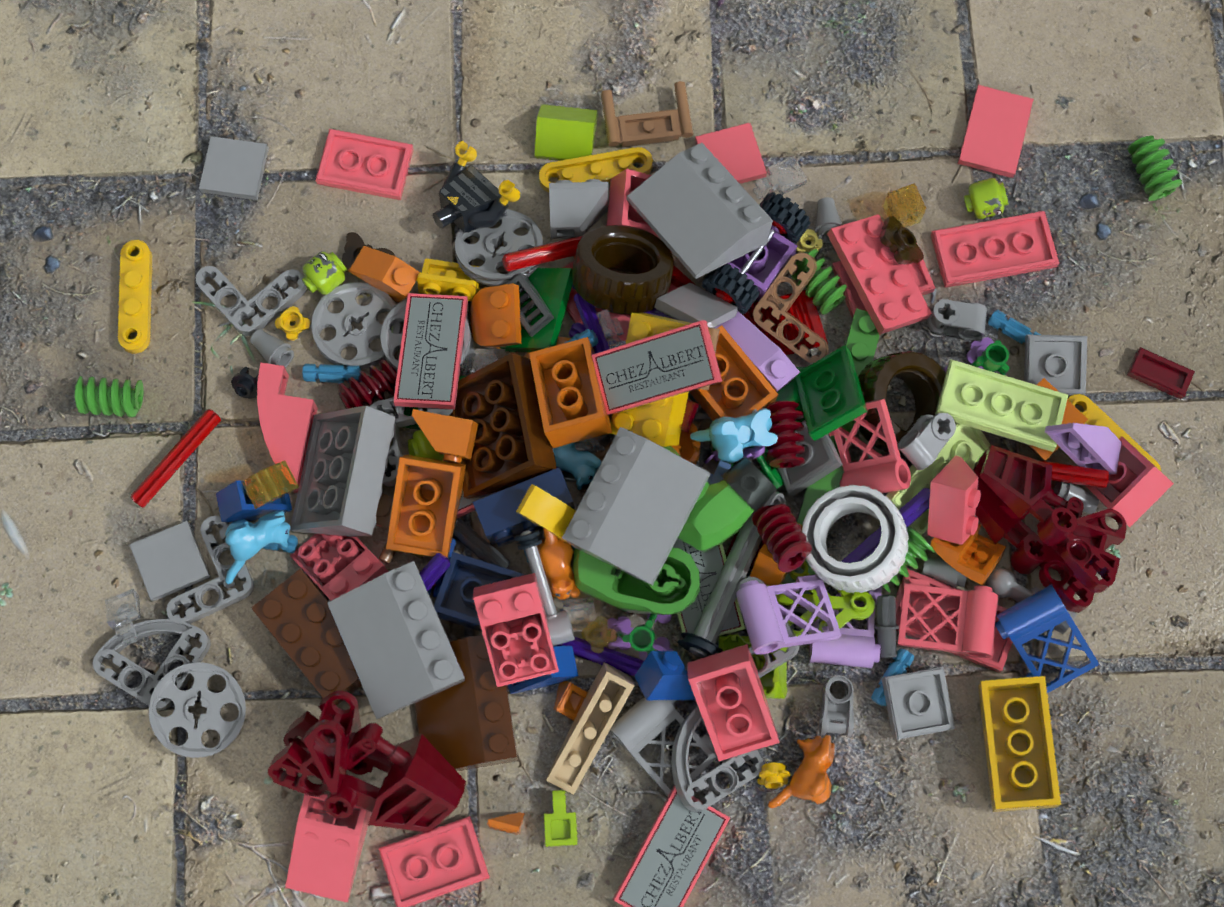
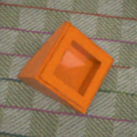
M568 681L559 683L554 710L574 721L588 692Z
M517 812L488 819L487 824L491 829L518 835L521 831L525 813Z

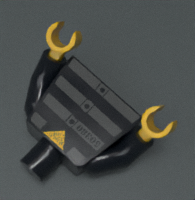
M460 141L455 147V153L460 158L458 162L454 161L439 191L441 209L433 213V219L441 229L454 222L463 232L468 233L478 228L496 225L500 218L507 215L508 202L519 200L520 191L515 188V184L510 180H504L498 189L472 165L467 167L466 163L474 161L477 157V152L472 146L468 148L467 143Z

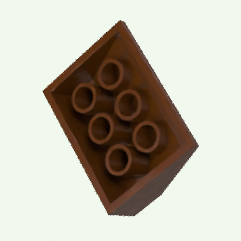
M510 353L458 381L455 410L453 409L449 416L473 420L478 424L471 460L462 458L460 463L466 464L463 482L464 498L470 499L498 492L557 469L553 447L543 429L530 359Z
M484 636L466 637L449 642L465 681L415 703L419 735L423 734L456 771L517 762L518 754L507 685L501 687L496 685Z

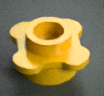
M294 306L289 307L288 310H285L275 320L276 328L283 330L286 333V338L290 341L296 340L298 334L303 330L309 329L311 325L310 320L304 318L299 309ZM292 321L295 322V325H294V326H291V325H290V323H291Z
M767 763L761 766L760 778L757 779V783L765 785L769 789L781 788L788 784L790 772L786 771V766L782 763Z

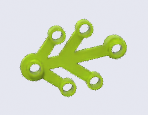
M805 561L800 566L804 570L803 573L789 572L792 579L796 580L798 577L810 575ZM816 589L808 590L811 594L802 595L803 598L815 606L818 605L819 598ZM837 590L842 597L831 596L828 593L832 608L842 610L836 616L839 629L852 619L864 620L869 618L874 611L875 601L868 592L849 593L844 590ZM784 594L776 595L780 605L791 606L794 602ZM860 600L864 602L865 606L858 607L854 601ZM806 611L800 618L808 622L813 613ZM818 616L815 617L813 623L819 619ZM790 620L788 621V623L790 624V626H791L792 624H794V623L791 622ZM821 621L818 630L824 632L822 628L828 626L827 622ZM803 629L794 631L795 635L800 636Z

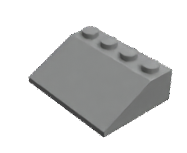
M703 143L678 153L627 195V201L695 279L768 242L773 220Z
M369 406L314 415L290 531L351 537L372 535L377 521L378 502L383 490L384 472L388 465L390 442L394 435L395 416Z
M620 427L562 539L573 547L653 586L710 473L656 443Z
M414 561L384 573L327 603L377 720L465 681Z

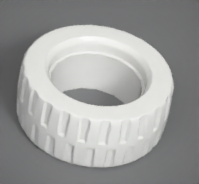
M849 485L828 491L809 508L802 523L801 532L806 535L807 541L812 545V551L806 557L807 562L825 583L837 590H844L849 593H863L875 590L896 576L900 567L905 562V556L909 547L906 524L893 502L876 489H871L868 486ZM855 512L867 513L878 519L881 524L882 534L880 543L873 554L862 561L854 563L839 562L828 555L826 545L828 532L838 519Z

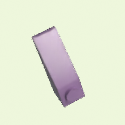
M738 310L736 317L715 327L717 329L722 325L776 392L781 390L800 373L784 352Z
M1080 423L1046 426L1045 432L1078 466L1107 470L1109 475L1117 473L1122 442L1108 427Z

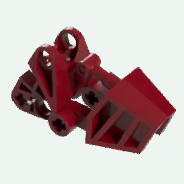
M994 445L986 449L973 469V472L978 476L977 490L981 491L980 501L975 512L976 517H978V520L994 544L1005 538L1017 548L1010 557L1011 565L1017 572L1030 574L1040 566L1041 569L1038 576L1042 585L1047 587L1052 584L1068 611L1077 613L1084 611L1093 601L1094 593L1106 591L1115 581L1120 558L1106 552V549L1112 544L1119 545L1125 540L1127 525L1124 517L1118 511L1109 508L1082 517L1084 504L1079 498L1072 497L1067 501L1053 493L1054 490L1051 489L1052 465ZM1029 513L1040 521L1036 525L1038 527V535L1022 522ZM1105 517L1115 519L1118 523V529L1108 527ZM1052 568L1058 571L1061 581L1051 578L1048 569ZM1099 574L1102 579L1098 580V577L1095 575ZM1067 583L1069 586L1064 589L1063 586ZM1075 594L1080 597L1078 601L1073 597Z
M336 690L322 699L319 705V709L322 711L319 720L309 711H306L290 724L283 738L286 747L275 755L268 768V775L273 782L283 787L314 797L321 796L326 791H329L324 807L335 818L343 819L349 817L356 805L372 812L368 825L428 833L458 807L466 785V780L423 734L394 746L381 737L383 729L379 724L369 723L362 728L357 699L352 694L342 690ZM334 700H345L350 705V708L341 709L335 705ZM375 767L388 773L381 788L354 776L346 775V770L354 774L363 775L368 772L372 773ZM308 776L319 778L322 784L312 783Z

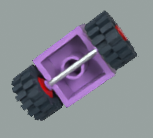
M775 192L768 193L759 204L773 220L767 244L709 272L702 282V287L706 291L737 306L738 311L742 315L746 314L755 300L758 302L761 300L790 258L796 254V243L810 225L809 216L804 215L806 212L803 209H799V205L796 202L793 204L790 202V198H783V195L779 193L777 195Z

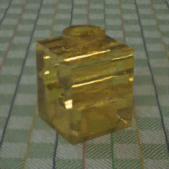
M914 183L889 192L883 209L887 217L893 216L900 221L903 227H909L921 222L926 206Z
M285 460L260 470L242 481L255 509L276 501L299 488Z

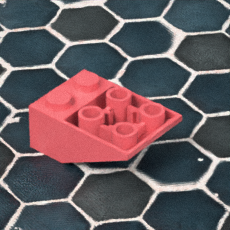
M314 534L295 553L290 555L329 601L389 572L384 564L357 537Z
M535 573L474 588L473 599L497 687L559 672Z
M305 794L297 820L285 888L348 903L372 812L355 805L349 817L343 819L335 818L324 807L328 794L317 797Z

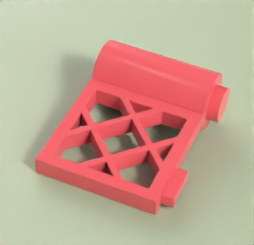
M885 398L865 403L867 412L869 409L877 408L880 417L877 427L864 419L867 414L866 412L854 419L856 422L850 433L842 428V426L829 433V436L835 437L844 472L840 480V487L849 485L868 486L871 489L880 491L882 494L909 488L911 483L910 469L908 464L901 459ZM861 425L873 433L868 445L855 437ZM878 437L887 443L890 454L881 455L873 449ZM851 443L864 451L858 461H851L848 450Z
M912 578L911 584L905 583L898 645L961 653L975 658H991L993 654L998 594L993 593V588L988 586H974V590L963 591L931 587L929 580ZM910 592L924 594L930 601V604L917 613L909 603ZM931 595H938L939 597L934 600ZM945 597L960 598L959 609L949 617L938 605ZM932 607H935L944 618V621L931 630L920 616ZM908 610L913 615L909 620H907ZM958 616L956 627L952 620ZM917 620L927 634L919 640L905 638L906 627ZM948 623L956 633L955 645L941 643L934 633ZM931 637L934 640V642L925 640Z

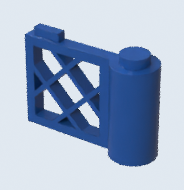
M1052 584L997 614L999 621L996 622L995 626L1003 639L1009 637L1030 670L1026 677H1039L1044 663L1060 667L1058 677L1046 684L1047 693L1100 665ZM1066 620L1071 628L1068 642L1051 638L1054 627ZM1047 631L1046 636L1040 635ZM1075 636L1079 641L1080 645L1073 643ZM1033 638L1044 641L1040 657L1027 654L1022 644ZM1049 643L1066 647L1062 662L1045 658ZM1071 648L1085 651L1089 658V661L1079 666L1067 664ZM1031 660L1038 662L1037 669Z

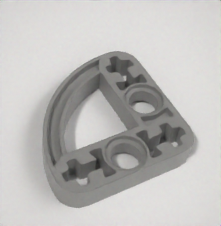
M170 619L143 621L123 629L110 638L95 655L93 668L98 675L149 706L156 685L170 672V666L176 661H183L185 664L202 662L210 649L211 640L203 630L186 622L176 623ZM157 634L181 636L155 675L119 654L128 645L148 636ZM200 635L199 641L202 643V646L200 648L194 647L189 655L194 659L190 662L179 653L183 650L187 654L192 646L188 642L191 637L197 639ZM114 656L112 662L123 670L120 674L110 668L103 671L105 669V665L102 664L105 658L110 660ZM134 671L140 672L142 675L141 684L136 688H129L126 684L127 676ZM185 672L182 676L176 678L175 684L177 688L183 690L192 675ZM168 698L164 702L160 700L157 703L156 710L164 711L169 709L174 702Z
M698 705L686 716L679 727L674 740L671 758L672 775L677 793L683 805L691 812H700L748 783L759 775L763 765L761 755L758 750L725 759L726 762L692 782L688 765L690 742L701 720L705 725ZM751 760L753 762V766L750 769L737 775L734 769L743 765L745 761ZM723 772L727 774L730 779L728 789H721L717 786L715 782L717 773ZM706 787L709 788L711 792L700 799L701 802L692 801L691 797L694 795V791L699 792Z

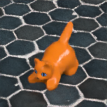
M543 528L544 538L541 539L542 543L537 545L553 601L555 597L560 600L567 599L569 596L578 598L581 593L575 585L571 567L574 554L572 545L560 540Z
M819 735L805 740L797 739V743L803 751L804 759L792 776L790 784L768 803L769 808L782 805L790 796H795L801 800H811L816 804H822L830 797L831 782L826 771L832 765L835 744L831 743L830 735H825L823 739Z

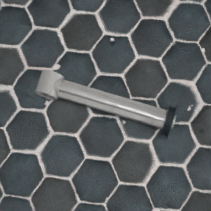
M774 492L764 506L786 504L785 497L782 493ZM753 514L740 529L694 633L682 632L681 636L684 640H678L677 642L685 650L698 657L704 658L724 652L716 645V642L736 600L738 586L745 579L762 541L761 535L757 532V528L752 522Z

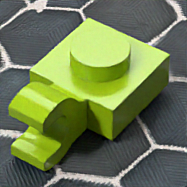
M565 790L552 791L554 814H544L546 847L578 845L576 812L566 813Z

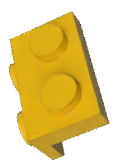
M425 258L422 272L418 273L417 277L419 294L467 296L468 301L471 302L479 291L481 284L468 277L461 270L458 263Z

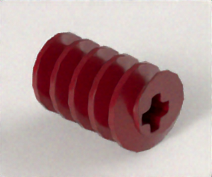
M382 359L380 361V371L371 365L369 367L370 376L363 371L359 372L360 382L353 377H349V388L340 382L337 385L338 395L344 407L350 409L363 406L364 403L371 406L374 403V397H377L379 400H385V391L394 397L397 372L392 365Z
M794 401L772 402L765 407L770 410L772 426L768 432L775 433L778 437L776 443L766 446L769 450L766 453V458L771 467L785 469L805 464V458L796 456L805 452V447L796 445V443L804 441V435L796 433L804 429V424L795 422L802 419L804 414L801 411L795 410L799 405Z
M786 504L767 505L758 509L753 514L752 522L756 526L757 532L761 535L763 542L767 545L768 551L772 554L773 560L777 563L778 569L788 573L799 568L812 551V545L807 541L806 535L801 532V526L796 523V518L791 514L789 506Z

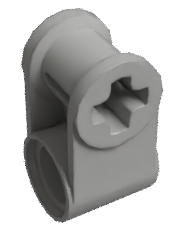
M943 299L935 304L932 314L927 319V325L933 333L939 335L955 336L966 340H980L985 335L987 308L978 303H964Z
M944 412L934 416L929 414L923 415L898 443L899 450L917 470H923L930 466L936 460L942 448L954 435L956 425L953 417Z
M839 675L830 678L822 688L819 716L820 736H825L826 733L845 734L846 737L852 738L854 729V689L851 681L845 676ZM839 683L844 687L845 696L843 699H836L831 695V684Z

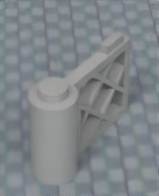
M643 696L614 722L610 733L668 797L671 789L663 781L664 767L672 768V765L664 764L665 745H673L674 742L665 741V730L674 720L681 726L684 718L673 706L676 700H646L645 696ZM661 732L660 741H653V739ZM696 732L692 736V740L695 743H690V746L699 747L707 758L698 766L689 765V769H694L690 773L692 781L718 758L713 753L715 749L707 735L704 734L700 738ZM647 744H659V763H647L638 752ZM651 767H659V776Z

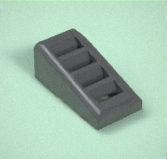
M519 273L508 284L514 283L519 285V294L526 290V293L520 297V306L530 297L532 299L522 309L520 307V321L527 333L533 337L552 321L554 316L529 278ZM536 305L538 308L526 317L525 314ZM542 312L544 316L532 326L530 322Z

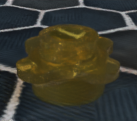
M599 616L594 621H591L581 632L582 638L591 644V650L594 653L603 652L604 647L610 642H615L618 637L617 632L608 626V620L603 616ZM598 632L602 633L601 637H597Z

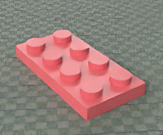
M877 214L831 228L827 236L879 335L926 320L932 312L908 267L905 264H898L894 258V252H891L890 247L885 246L880 241V233L883 231L884 223L880 215Z

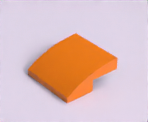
M979 523L975 534L970 535L962 545L935 537L932 539L930 546L946 563L962 575L981 585L985 583L1002 559L1006 546L999 543L994 544L992 540L979 535L981 528Z

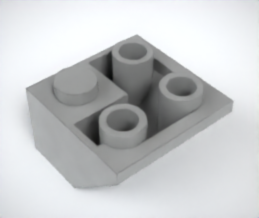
M590 179L585 182L559 180L556 183H549L551 239H572L583 236L608 212V182Z

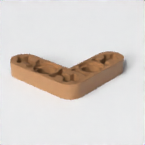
M797 253L790 258L755 306L753 318L761 328L805 361L814 363L828 354L829 347L827 342L787 312L817 270L816 260L811 255ZM807 259V267L810 269L808 272H800L797 276V279L802 280L800 285L794 279L786 277L788 272L791 275L796 273L799 268L796 265L798 260L804 261ZM782 282L790 283L793 288L792 295L787 299L780 298L777 293V288ZM772 307L771 314L777 319H781L782 315L786 317L778 325L776 331L772 329L777 325L775 322L769 319L762 320L764 316L761 313L762 308L769 309ZM789 323L795 324L799 330L797 338L792 341L787 340L783 335V329ZM805 332L809 334V337L805 339L810 344L819 342V351L822 352L820 356L813 355L810 357L808 355L810 349L804 344H801L800 349L796 347L803 340Z

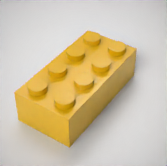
M631 313L626 344L692 323L648 313ZM689 392L612 414L610 424L612 433L610 434L616 435L620 427L662 447L679 445Z
M1045 676L981 681L978 685L992 812L1057 808L1061 805Z

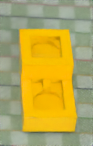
M531 484L516 512L566 542L562 537L576 510Z

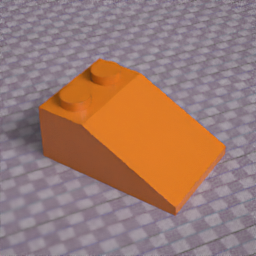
M404 455L399 458L386 549L431 557L441 553L448 558L462 495L466 464L412 455Z

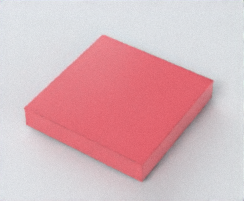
M750 123L695 137L696 145L703 143L739 184L766 177L767 172Z

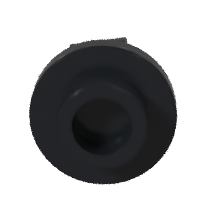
M248 367L242 368L240 373L235 374L231 380V385L236 394L248 399L257 397L258 375L256 377L249 375Z

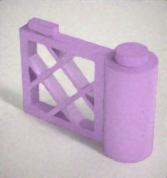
M815 573L816 580L821 579V578ZM882 586L868 591L873 597L875 604H877V597L881 595ZM857 600L854 601L855 605L858 607L865 606L864 602L859 603ZM875 608L872 615L866 619L867 630L855 629L848 622L844 625L845 628L840 629L842 636L838 640L811 643L809 645V663L872 668L874 662L879 663L880 645L875 644L874 638ZM833 609L836 617L840 612L838 610ZM819 619L811 624L816 629L819 627ZM828 626L822 628L824 632H829Z
M815 575L798 577L796 583L766 586L765 584L758 583L756 580L743 583L740 586V590L736 593L755 654H767L784 647L838 640L842 636L824 581L822 579L816 580ZM816 589L819 598L817 606L802 597L805 591ZM777 594H784L794 601L789 610L778 604ZM797 604L813 613L808 622L792 613ZM816 616L827 622L829 632H821L811 625ZM788 620L803 629L800 636H788L785 626Z

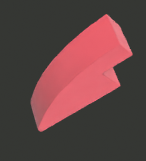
M260 362L257 382V405L263 437L272 460L284 480L294 493H298L314 415H317L318 408L313 399L285 395L289 375L284 366Z

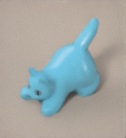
M767 408L758 411L753 410L751 414L737 418L721 417L715 419L710 424L709 429L696 431L690 435L692 440L698 442L711 441L713 448L718 452V458L727 463L741 460L745 447L771 446L778 439L775 433L768 432L772 426L770 410Z
M575 443L553 448L557 468L560 467L561 471L574 476L578 490L592 482L602 463L599 458L588 451L576 450Z
M283 510L268 513L260 517L255 524L243 519L235 521L228 526L225 541L229 545L231 555L235 560L226 573L225 582L228 585L233 582L236 574L245 562L267 544L277 543L284 548L288 547L287 540L291 526L285 522Z

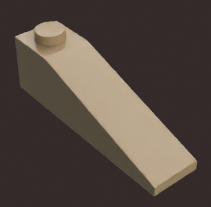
M605 662L603 663L546 777V781L573 795L575 794L635 686L630 675Z

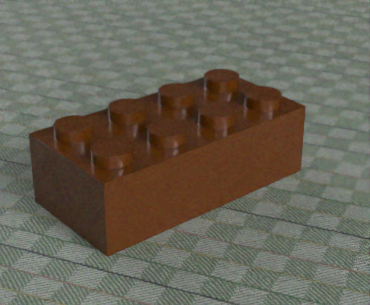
M299 569L251 607V609L323 698L336 690L352 694L362 684L327 604L328 602L306 574ZM336 699L334 700V703L337 706L343 700Z

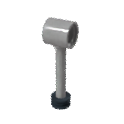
M526 530L521 535L516 536L515 541H519L517 543L520 544L517 546L518 550L525 549L531 571L536 574L553 646L573 641L575 636L567 610L557 611L537 548V545L542 543V540L538 539L540 536H537L540 534L539 530Z

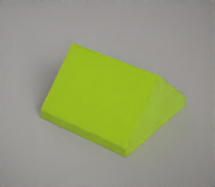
M541 104L537 116L534 158L561 161L592 155L598 110Z

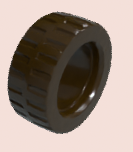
M622 225L603 226L589 231L578 242L573 263L572 281L577 293L586 302L601 310L617 314L645 313L655 309L657 298L668 293L672 280L674 258L671 250L660 238L645 230ZM608 268H620L630 270L636 274L618 273L609 270Z
M907 351L875 359L860 372L858 379L865 403L885 398L887 405V389L893 377L903 380L911 389L915 398L916 412L909 428L906 431L901 429L890 416L898 445L900 440L911 430L921 416L935 415L946 373L936 361L927 355L915 351ZM872 408L868 410L864 419L875 427L878 426L880 417L877 408ZM861 425L859 431L869 442L873 433ZM878 437L874 446L881 451L889 453L887 443Z

